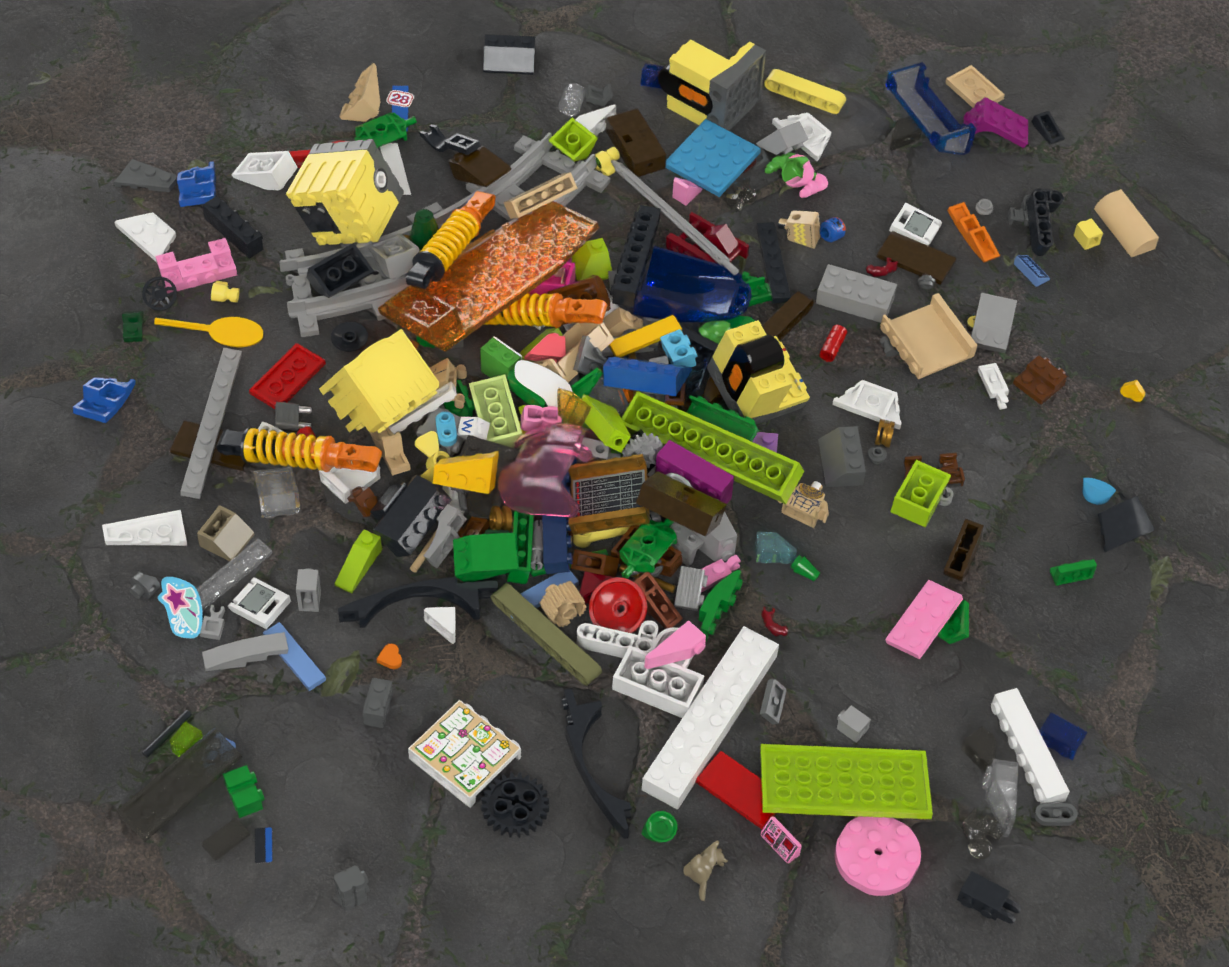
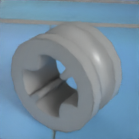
M946 487L943 492L947 498H943L942 495L938 503L939 505L947 506L952 502L953 491L949 487Z

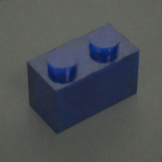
M1052 712L1039 731L1047 747L1071 760L1076 756L1088 733Z

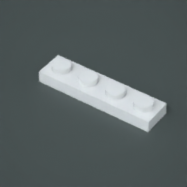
M449 382L436 390L438 393L431 397V399L403 416L396 423L390 425L389 429L395 434L396 432L403 431L407 425L421 420L423 415L437 410L444 402L453 400L457 395L454 384Z

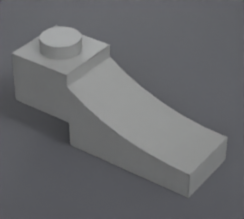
M449 504L446 505L437 517L439 523L435 537L424 554L427 561L435 568L439 567L453 548V539L460 538L457 531L467 520L459 509Z

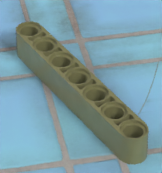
M505 583L491 595L493 603L583 685L588 686L602 673L601 667L511 585Z

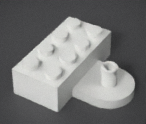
M667 628L660 632L649 653L679 628ZM629 646L613 676L612 690L683 718L702 690L704 675L687 669L693 657L646 669L644 667L645 656L649 653Z

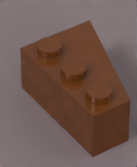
M639 525L631 526L611 550V556L619 558V564L626 565L620 558L619 551L640 527ZM648 541V542H644V543H645V544H651L652 541ZM670 546L660 558L661 562L655 564V568L663 566L660 574L672 577L683 563L682 552Z

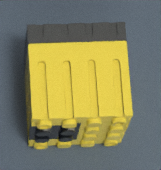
M368 139L365 141L356 140L352 142L314 144L286 195L291 199V203L312 235L316 237L317 243L319 245H336L340 243L378 242L404 190L400 187L398 180L391 172L389 165L376 147L374 140Z

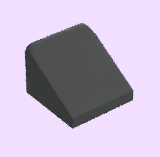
M761 148V153L751 164L754 169L764 168L771 162V159L767 152Z

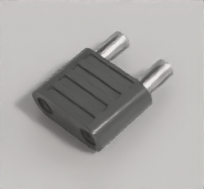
M276 402L274 427L298 431V429L306 426L311 427V423L299 422V413H311L312 408L299 406L297 403Z

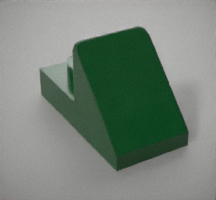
M143 311L123 312V341L143 342Z

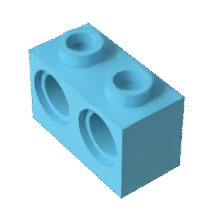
M681 329L660 337L663 350L672 365L696 366L695 358L697 353L694 347L690 348V340L687 335H683Z

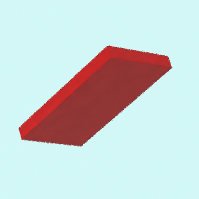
M296 343L249 389V393L275 409L276 402L288 403L326 364V360Z
M722 751L716 755L696 778L695 783L762 830L769 819L776 815V813L762 812L761 778Z

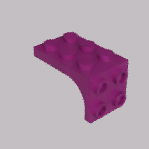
M984 97L980 102L978 101L963 117V139L966 141L978 132L989 131L1004 137L1022 148L1028 145V119L987 97Z

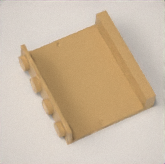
M939 293L932 295L931 303L928 306L892 320L888 319L885 314L882 317L880 324L882 332L888 336L891 345L898 350L901 359L906 361L910 371L918 379L972 358L975 355L977 344Z

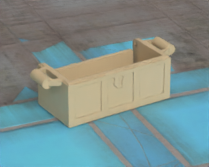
M575 323L562 335L565 336L566 355L557 363L553 359L534 361L533 363L553 371L569 383L579 373L573 370L582 336H589L591 338L589 341L594 347H598L601 352L614 341V338L604 323Z

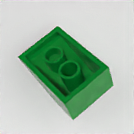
M515 532L468 535L453 539L455 576L463 582H475L519 570L517 534Z

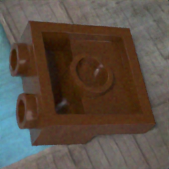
M1038 355L1027 365L1026 370L1014 379L1013 384L1042 405L1065 385L1067 376L1062 368L1057 369L1054 367L1050 359L1047 357L1042 358Z

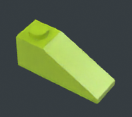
M365 529L362 531L353 544L337 577L336 587L353 593L382 551L380 536Z

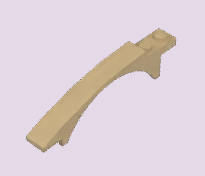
M389 427L381 433L377 431L374 433L370 432L376 447L382 451L381 457L384 458L392 475L410 470V464L403 451L400 432L394 435Z

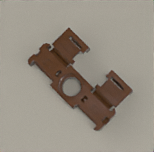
M957 453L940 454L939 463L943 467L939 470L951 475L948 484L961 483V486H963L965 476L961 467L958 470ZM922 456L904 458L903 463L906 471L904 480L915 461L921 462Z

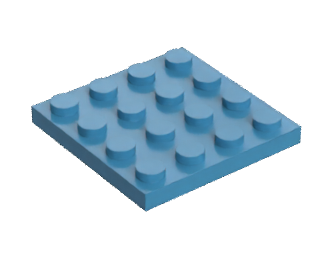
M705 119L666 160L665 168L720 197L761 153V148Z

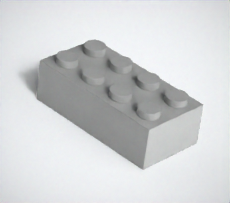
M828 264L817 291L816 304L881 323L883 315L888 316L895 297L897 284Z

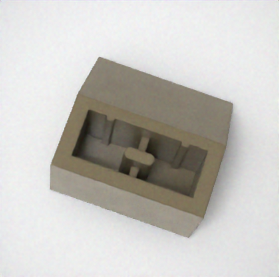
M220 505L197 533L200 547L232 563L255 535L251 528L235 512Z

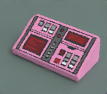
M772 816L761 831V836L786 863H790L800 855L801 844Z

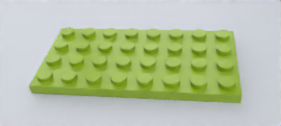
M761 744L762 812L932 819L933 813L926 751Z

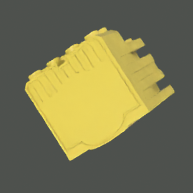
M401 329L390 337L381 339L369 346L352 362L339 370L319 390L323 395L330 390L332 391L334 396L328 403L336 410L340 420L349 415L352 421L345 426L349 432L354 429L359 431L366 427L369 432L374 433L377 431L381 433L438 393L436 389L439 387V381Z

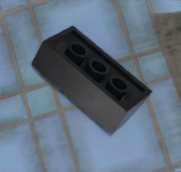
M415 475L372 531L381 537V541L396 557L409 556L437 521L441 511L447 504H450L452 499L439 485Z

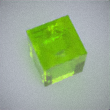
M186 721L170 739L172 752L178 757L183 756L188 760L204 742L202 731Z

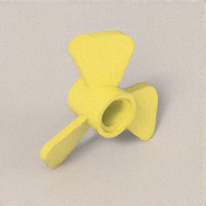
M429 431L415 440V446L429 457L426 461L428 470L421 474L420 477L433 482L434 466L437 463L436 459L450 458V456L444 451H439L437 433Z

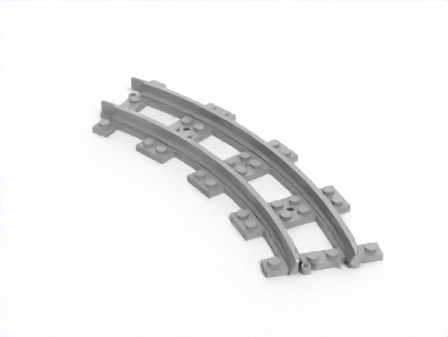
M549 132L541 141H534L523 135L514 145V151L523 155L511 165L512 170L488 187L467 183L466 190L472 194L444 210L437 202L423 208L433 213L440 229L453 210L461 209L474 196L476 191L495 195L496 200L493 210L509 221L484 238L474 243L470 241L457 259L453 261L452 265L449 266L444 276L437 282H430L426 289L454 277L457 278L463 287L471 286L495 274V268L488 261L489 259L502 253L526 236H529L541 245L563 229L565 221L558 217L556 213L565 207L585 186L602 193L610 183V177L594 170L597 167L595 154H591L586 161L580 160L575 164L569 157L559 153L558 149L555 152H550V148L553 146L549 142L552 133ZM542 164L561 174L571 172L578 189L519 218L510 219L504 202L524 193L525 191L518 186L528 179ZM416 212L407 216L410 226L381 236L379 241L400 233L409 236ZM372 241L368 243L355 242L354 244L373 270L378 271L379 274H371L358 281L361 287L341 291L330 298L324 295L312 297L310 283L306 278L308 268L350 244L340 243L341 249L310 256H304L303 248L285 251L286 260L279 261L281 272L298 270V276L292 274L286 276V284L292 286L294 297L292 301L287 302V308L290 318H298L301 337L319 335L317 320L372 308L377 320L380 321L411 311L412 305L407 296L426 289L407 285V273L403 274L399 279L388 278L368 249V245L374 243Z

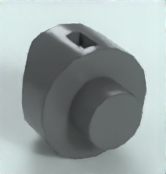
M141 570L130 579L132 587L129 591L137 599L141 596L148 599L160 588V583L156 577L142 574Z

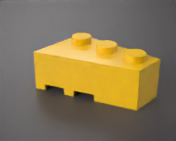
M499 451L440 459L434 466L433 484L489 494L495 488Z

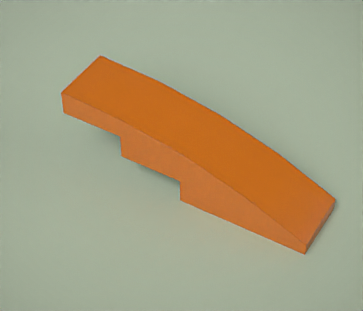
M964 202L948 208L947 211L961 235L984 263L1000 257L985 226H980L975 214H970Z

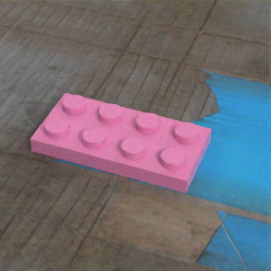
M928 580L885 639L886 643L920 659L963 600L962 595Z

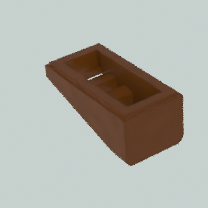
M685 384L682 385L676 396L665 395V403L668 405H684Z

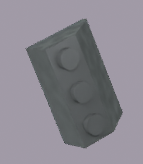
M858 426L838 427L819 438L818 446L825 487L863 485L866 470Z

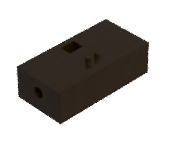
M638 108L606 118V133L632 173L640 177L665 169L666 153Z
M658 471L643 482L636 504L705 537L720 525L727 504Z

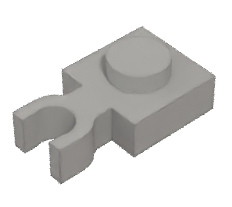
M211 605V616H204L200 637L220 640L225 624L224 619H221L224 616L225 608L221 606L219 612H214L215 607Z

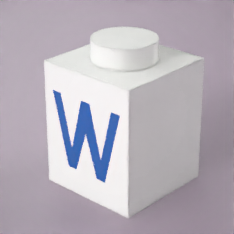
M461 417L457 435L468 441H486L490 423L479 417Z

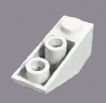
M616 105L580 115L575 120L597 136L605 130L606 118L616 115Z

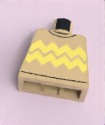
M792 211L788 219L780 218L778 228L787 230L789 241L815 249L821 237L819 212Z

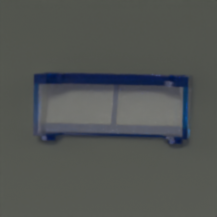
M921 62L888 72L885 84L887 89L891 91L937 151L961 155L968 154L977 128L973 123L960 125L928 86L930 79L929 77L925 78L924 70L927 69L926 65Z

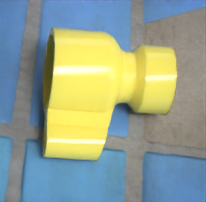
M611 147L606 152L600 151L595 154L597 163L595 169L601 171L606 176L615 173L611 160H618L620 158L618 150L615 147Z
M216 281L212 286L211 301L225 302L230 300V302L237 303L240 289H229L228 282Z

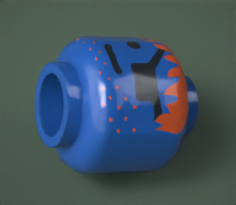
M832 217L820 225V235L827 242H834L845 235V224L838 217Z

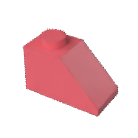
M557 333L548 334L524 356V360L540 361L553 359L557 363L566 355L565 336H559Z

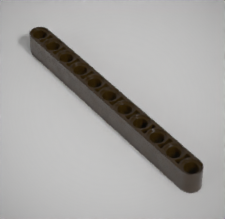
M797 291L762 326L767 337L777 336L780 342L809 313L814 305V300ZM711 377L707 381L702 397L710 404H718L723 397ZM687 400L681 410L687 412L692 401Z

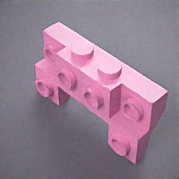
M226 238L208 242L211 253L177 262L173 252L155 256L161 277L171 280L177 291L237 276V270ZM165 281V288L172 287L170 283Z

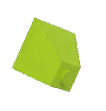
M603 238L586 241L570 255L572 263H575L577 281L589 278L592 275H598L602 280L608 279V271H612L609 252Z

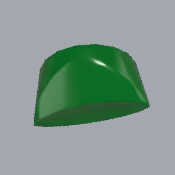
M657 811L645 822L642 835L654 842H667L676 835L678 825L674 816L670 813Z

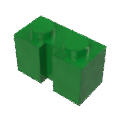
M245 765L223 774L226 788L239 818L263 809L262 801L265 798L261 788L257 789L254 785L258 783L254 771L250 772L248 766Z

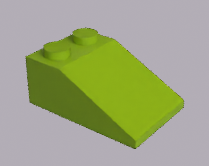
M916 460L894 497L891 513L926 528L951 475Z

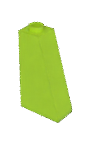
M584 394L575 409L576 413L605 446L622 453L631 436L617 409Z

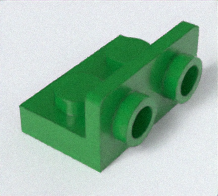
M460 379L456 380V393H461L465 397L464 407L461 409L456 408L454 401L444 402L443 405L445 409L459 417H473L472 410H475L473 400L468 398L467 386L463 385Z
M1094 559L1081 560L1070 564L1065 563L1060 566L1051 567L1050 573L1057 586L1093 578L1097 564Z

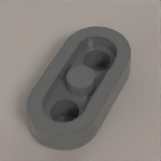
M1041 803L1037 806L1034 817L1039 824L1044 826H1070L1077 818V810L1068 803Z

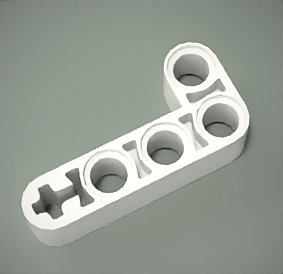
M645 621L641 624L638 635L584 623L577 628V645L582 649L620 658L624 657L629 646L640 650L646 649L647 651L645 652L649 653L658 636V625L654 621Z

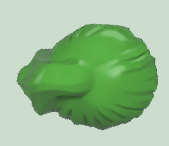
M717 319L702 325L698 332L703 337L719 345L725 331L730 330V323Z

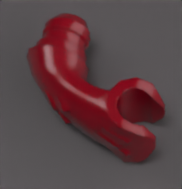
M887 258L885 266L874 267L873 265H868L866 271L873 277L885 276L896 271L898 261L891 262V258Z
M763 607L761 617L765 627L775 637L779 635L786 636L788 628L778 625V623L772 620L775 608L768 612L765 610L766 607Z

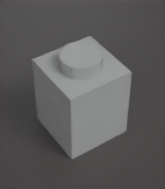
M851 705L846 711L842 710L838 715L837 729L857 743L869 729L871 719Z

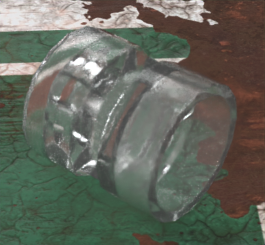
M571 83L565 87L558 105L562 113L568 116H575L579 113L586 95L582 86Z

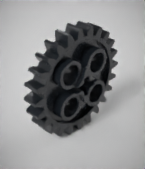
M510 772V778L502 774L501 781L494 778L495 785L488 784V790H484V797H481V804H483L481 805V812H484L483 819H488L487 825H493L494 832L501 829L502 836L505 832H509V838L512 837L513 833H516L518 838H520L521 832L528 836L529 829L536 832V825L543 826V820L547 819V812H549V798H547V790H543V784L537 785L536 778L530 781L529 774L522 778L521 772H519L517 777H514L513 773ZM507 791H513L514 793H513V794H507V793H505V792H507ZM532 798L533 801H526L525 799ZM499 808H504V809H506V810L500 812V811H498L497 809H499ZM522 815V816H524L525 818H523V819H518V818H516V817Z

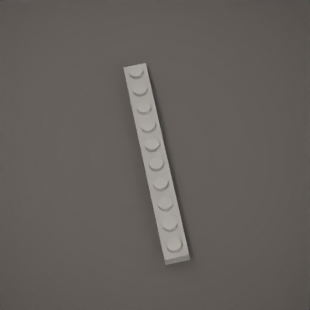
M223 348L181 488V496L197 499L201 497L242 351Z

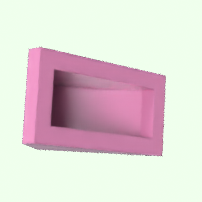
M675 177L672 197L687 205L702 191V188L689 180Z

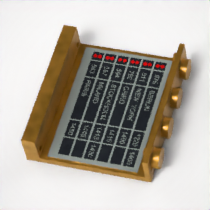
M643 454L567 466L571 476L572 518H569V526L573 535L650 523L649 509L636 504L641 486L648 479L647 464Z

